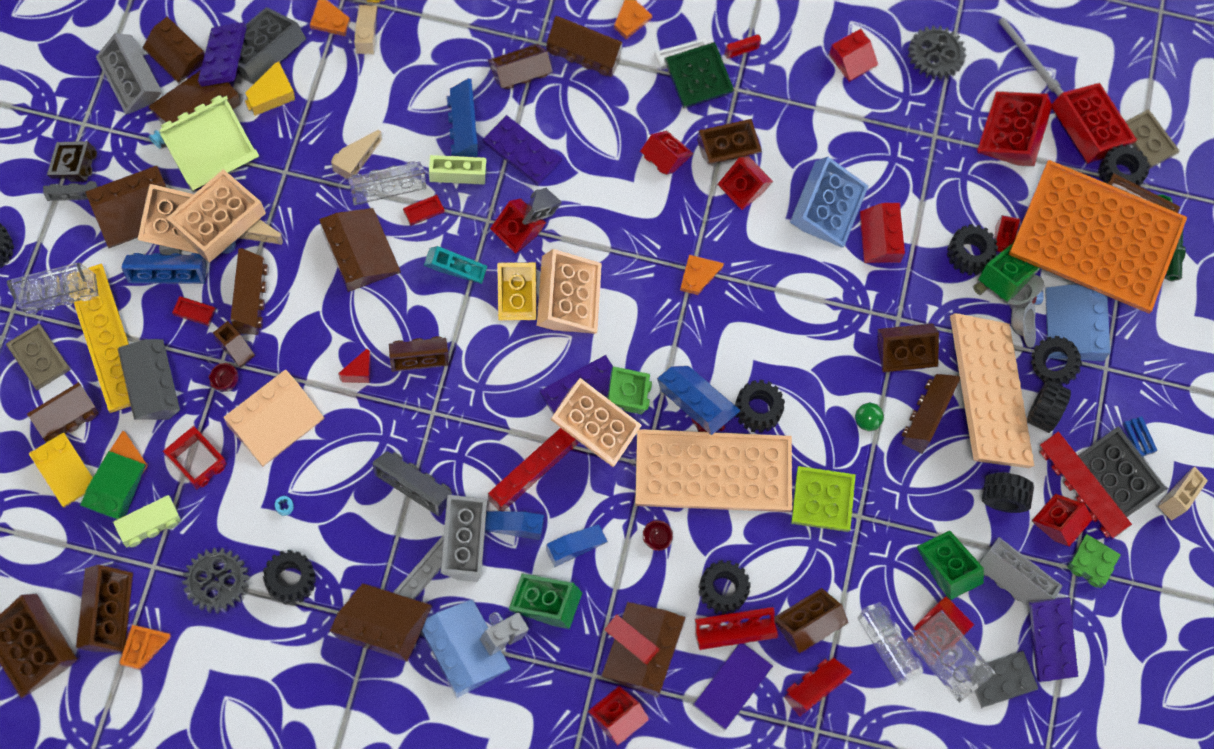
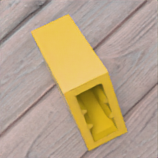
M276 62L245 92L247 100H244L248 111L252 110L254 116L295 100L294 91L279 62Z

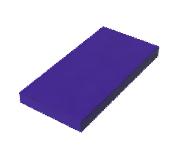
M744 643L739 644L693 704V707L723 730H726L772 669L773 665Z

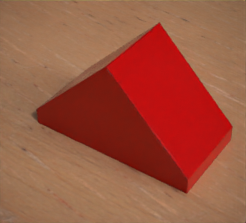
M1001 215L995 226L994 239L997 240L998 252L1004 251L1014 242L1020 218Z
M368 349L364 350L338 373L341 382L370 383V351Z

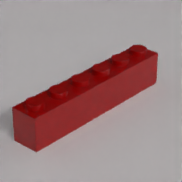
M562 428L558 429L488 492V500L498 511H505L580 442Z
M1059 431L1040 444L1041 450L1039 453L1046 461L1048 459L1053 464L1051 468L1057 476L1061 474L1065 479L1063 483L1066 488L1076 493L1077 497L1075 499L1086 505L1090 511L1092 521L1094 523L1096 521L1099 522L1102 526L1100 531L1106 538L1110 536L1113 540L1132 526L1129 519Z

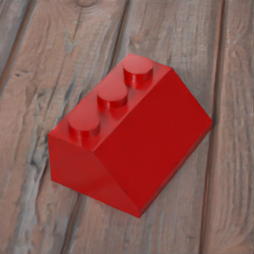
M880 203L860 211L864 263H901L905 255L900 203Z
M834 657L829 661L824 659L817 665L819 668L814 673L809 671L802 677V683L799 685L794 683L786 690L788 694L784 698L800 717L846 681L852 671Z

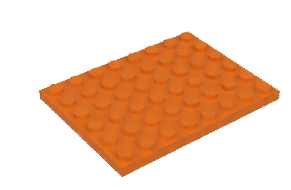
M1048 159L1009 255L1150 314L1187 217Z

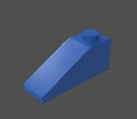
M486 511L485 531L540 540L544 515L529 512Z
M598 524L564 535L547 543L546 552L554 567H557L608 541Z

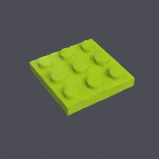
M798 466L791 524L850 532L856 474Z

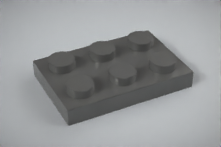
M1024 651L966 670L981 708L1038 690Z

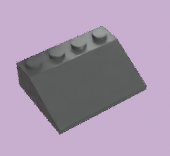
M268 7L263 9L246 24V33L236 73L246 81L254 84L276 62L286 58L290 52L299 47L306 39L298 23Z
M1119 426L1078 455L1126 517H1129L1168 490L1164 482Z

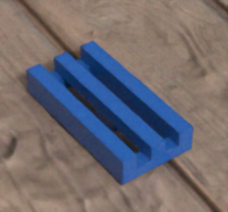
M1142 416L1123 423L1130 440L1143 456L1158 451ZM1131 425H1133V427H1134V429H1135V431H1136L1138 440H1139V442H1141V445H1142V447H1143V449H1144L1145 452H1142V449H1141V447H1140V445H1139V443H1138V441H1137V438H1136V436H1135V434H1134V432H1133V430H1132Z

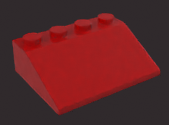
M1100 82L1063 92L1052 103L1054 112L1087 163L1103 159L1113 147L1117 148L1118 145L1125 147L1126 144L1131 145L1137 141Z
M996 91L977 152L1015 165L1035 166L1052 110L1048 94Z

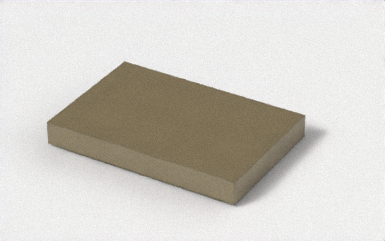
M1149 109L1125 121L1137 139L1131 145L1132 147H1137L1138 151L1141 150L1143 156H1147L1148 160L1146 162L1150 164L1149 169L1180 152Z
M40 323L6 343V346L36 390L41 389L71 370Z

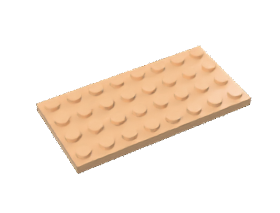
M957 313L951 315L950 320L973 460L1022 468L1034 467L1010 324Z
M639 429L636 446L635 506L791 512L792 436L714 433L710 435L708 432Z

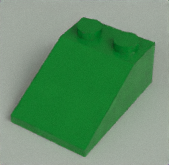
M1013 243L987 263L978 278L986 287L990 288L1007 302L1016 296L1041 269L1009 255Z
M108 451L87 486L80 506L116 519L126 516L146 464Z
M950 530L917 546V550L938 586L950 600L984 584V568Z
M522 573L508 610L551 626L570 629L582 592L572 582Z

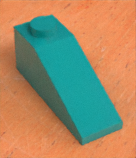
M439 246L429 248L424 266L438 272L480 284L483 282L487 265Z

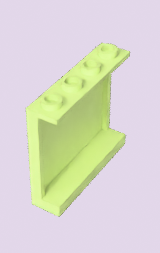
M219 95L211 100V104L207 106L201 104L194 108L196 112L190 115L186 112L177 117L178 121L174 123L168 121L160 125L162 129L158 132L191 192L207 184L223 169L228 173L259 157L258 152L254 150L233 112L227 96L222 98Z

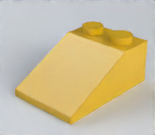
M498 262V320H536V262Z
M65 433L60 434L29 453L63 508L84 496L87 486L93 477Z

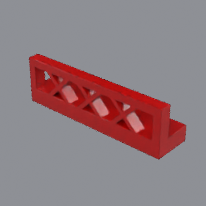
M774 607L695 619V638L698 649L704 650L778 638L774 622ZM769 615L768 619H760L762 616ZM742 619H749L747 622H740ZM723 622H730V623H728L727 625H724V626H721V625H720V624H722ZM702 625H710L708 628L700 629Z

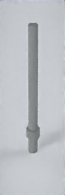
M1004 17L999 20L1001 26L1048 83V88L1059 97L1063 93L1059 82L1051 77Z

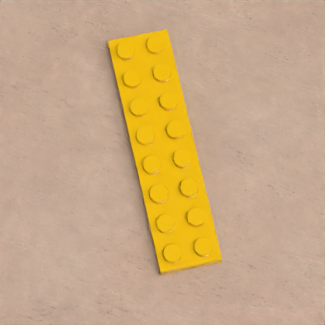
M103 264L67 274L65 278L108 411L112 413L130 407V400L118 353V348L128 345L129 342Z

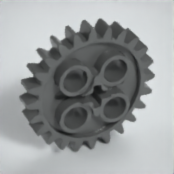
M932 25L930 30L926 26L924 31L920 29L918 34H914L913 39L910 41L908 48V57L912 58L910 64L916 63L914 69L920 68L919 74L925 72L926 78L932 75L933 80L936 76H939V79L942 80L945 75L948 79L950 74L954 76L957 71H960L965 62L967 54H965L966 48L962 47L964 41L959 42L960 36L954 37L955 31L949 33L948 27L942 30V26L936 29Z
M213 548L212 553L205 549L204 556L198 553V560L191 559L193 566L186 565L190 572L183 573L184 577L188 578L182 581L183 585L188 586L183 590L185 593H190L187 598L188 600H193L192 604L194 606L200 603L199 609L201 611L207 607L208 613L213 608L219 613L220 608L223 607L226 612L227 605L234 608L235 600L241 602L239 595L246 596L243 588H249V585L244 581L250 578L244 574L248 572V569L243 567L245 563L243 560L239 561L240 557L238 554L232 557L233 552L231 550L225 554L224 548L220 550V553L217 552L216 548ZM218 563L224 564L221 570H215L214 568ZM201 574H206V580L203 582L197 581ZM215 577H216L217 579H219V582H218V583H215V582H214L213 579H214ZM234 579L235 583L232 586H225L227 580ZM210 591H218L217 596L214 598L208 597Z

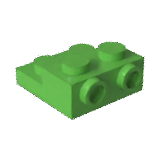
M613 366L607 399L616 406L624 408L623 411L642 415L645 410H648L650 399H647L648 392L651 391L652 387L650 374Z
M1086 534L1067 568L1071 570L1072 574L1088 580L1090 585L1102 588L1106 585L1121 554Z

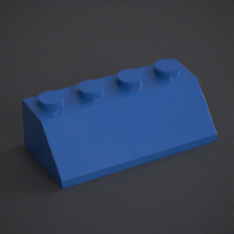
M468 78L450 88V96H447V107H451V112H448L449 123L453 124V128H449L450 139H454V145H451V155L458 157H478L472 79Z
M141 253L126 255L121 267L128 283L205 284L206 260L197 253L190 255H181L179 253L162 255L160 253L143 255Z
M671 366L657 378L661 392L710 435H713L740 412L739 408L690 366Z

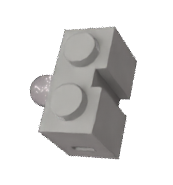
M493 612L489 616L492 627L485 630L480 641L491 656L504 649L507 643L511 645L522 639L529 628L519 613L503 620L499 613Z

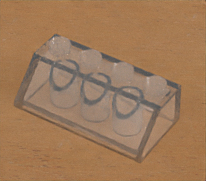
M411 161L401 166H390L384 170H372L366 174H355L347 178L353 205L426 189L425 171L420 161Z
M80 262L7 280V286L17 307L26 314H36L39 310H52L59 305H72L76 301H88L92 297L99 296L96 274Z
M879 602L864 608L857 619L900 687L919 676L923 672V665L918 657L915 658L910 643L903 639L898 624L893 623L890 618L889 609Z
M942 610L906 639L959 703L995 674L994 670Z

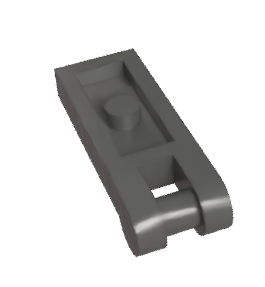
M89 181L86 185L76 183L69 185L51 184L43 186V194L47 201L88 200L85 192L98 186L94 181Z

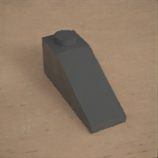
M547 188L535 190L530 197L531 200L527 205L522 223L526 225L553 216L562 202Z

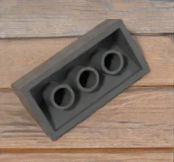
M144 339L119 347V358L134 420H169L180 410L163 339Z
M386 451L374 460L372 465L376 477L438 517L441 516L446 509L447 495H452L451 489L447 485L436 483L431 475L427 473L425 475L418 471L419 468L412 463H405L402 461L403 458L395 452L391 454Z

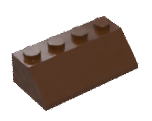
M556 15L547 39L546 51L551 55L563 57L569 62L580 64L586 69L595 70L603 76L612 77L621 59L622 42Z
M238 248L230 320L239 334L259 335V328L263 327V317H260L261 311L265 309V299H262L263 293H266L267 282H264L265 276H268L269 265L265 263L264 257L243 248Z
M936 374L933 380L929 378L924 388L927 392L925 395L921 394L917 402L919 408L917 411L914 410L909 418L912 423L910 427H905L901 435L904 437L901 444L923 454L960 381L959 376Z
M103 565L85 568L76 640L77 649L92 652L123 653L126 643L133 578L132 572Z

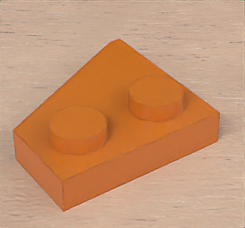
M624 0L614 24V29L627 40L652 19V14L636 0Z
M132 625L119 664L141 670L169 641L171 635Z

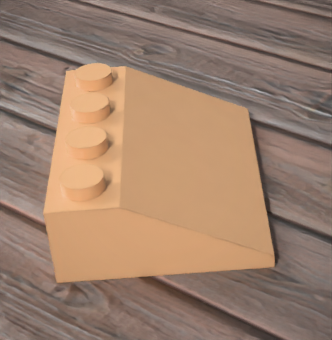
M223 169L168 216L167 220L210 263L264 216L266 212L261 201Z
M149 184L137 240L199 254L167 220L168 216L194 194Z
M555 249L544 254L541 261L537 326L556 331L596 334L598 329L602 263Z
M286 369L223 417L226 425L262 467L324 420L323 415Z
M581 378L571 387L550 419L612 467L616 465L642 426Z

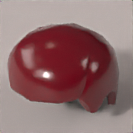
M228 363L218 364L208 376L210 386L220 392H229L234 389L239 380L237 369Z
M653 520L646 524L643 530V541L652 550L662 551L671 545L673 531L664 521Z

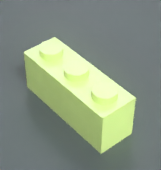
M430 155V182L485 184L486 158Z
M167 495L113 523L123 544L127 548L139 545L146 538H153L159 535L160 531L166 528L172 529L176 527L178 522L182 520L171 498Z

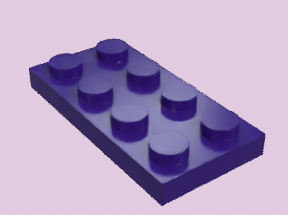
M244 22L211 28L198 79L201 87L235 80L247 28Z
M508 115L483 138V143L537 186L562 162V157Z
M604 355L541 389L540 394L552 414L555 413L561 401L579 378L608 398L613 365L607 356Z
M1062 597L1029 602L1037 681L1047 682L1079 677L1070 598Z

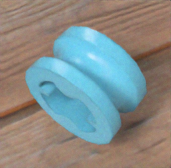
M157 130L154 131V135L150 134L148 136L151 142L159 149L162 147V144H165Z
M281 496L275 502L276 511L280 515L287 516L292 513L294 505L289 497ZM282 502L283 504H285L284 502H288L287 505L289 508H284V510H281L280 504Z

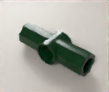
M1183 230L1165 275V279L1174 282L1182 279V264L1186 254V248L1183 246Z

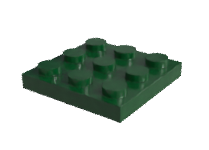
M715 42L677 53L664 59L683 109L734 92L733 85Z

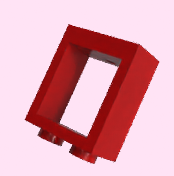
M194 425L163 450L166 458L196 490L199 487L206 486L210 478L215 474H220L227 465L224 457ZM198 440L217 461L194 479L176 458Z

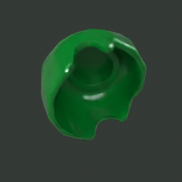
M871 402L862 404L855 414L856 424L862 430L868 432L879 429L884 422L882 408Z

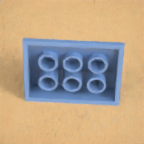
M829 157L817 160L813 165L790 223L807 234L839 247H844L869 185Z
M1080 284L1047 287L1045 289L1047 337L1055 338V336H1059L1060 338L1065 337L1068 341H1072L1081 355V360L1104 361L1110 354L1107 296ZM1054 352L1048 356V358L1068 359L1067 355L1063 352Z
M473 599L428 617L421 630L456 698L511 669L501 650L490 656L480 641L485 630L489 628Z

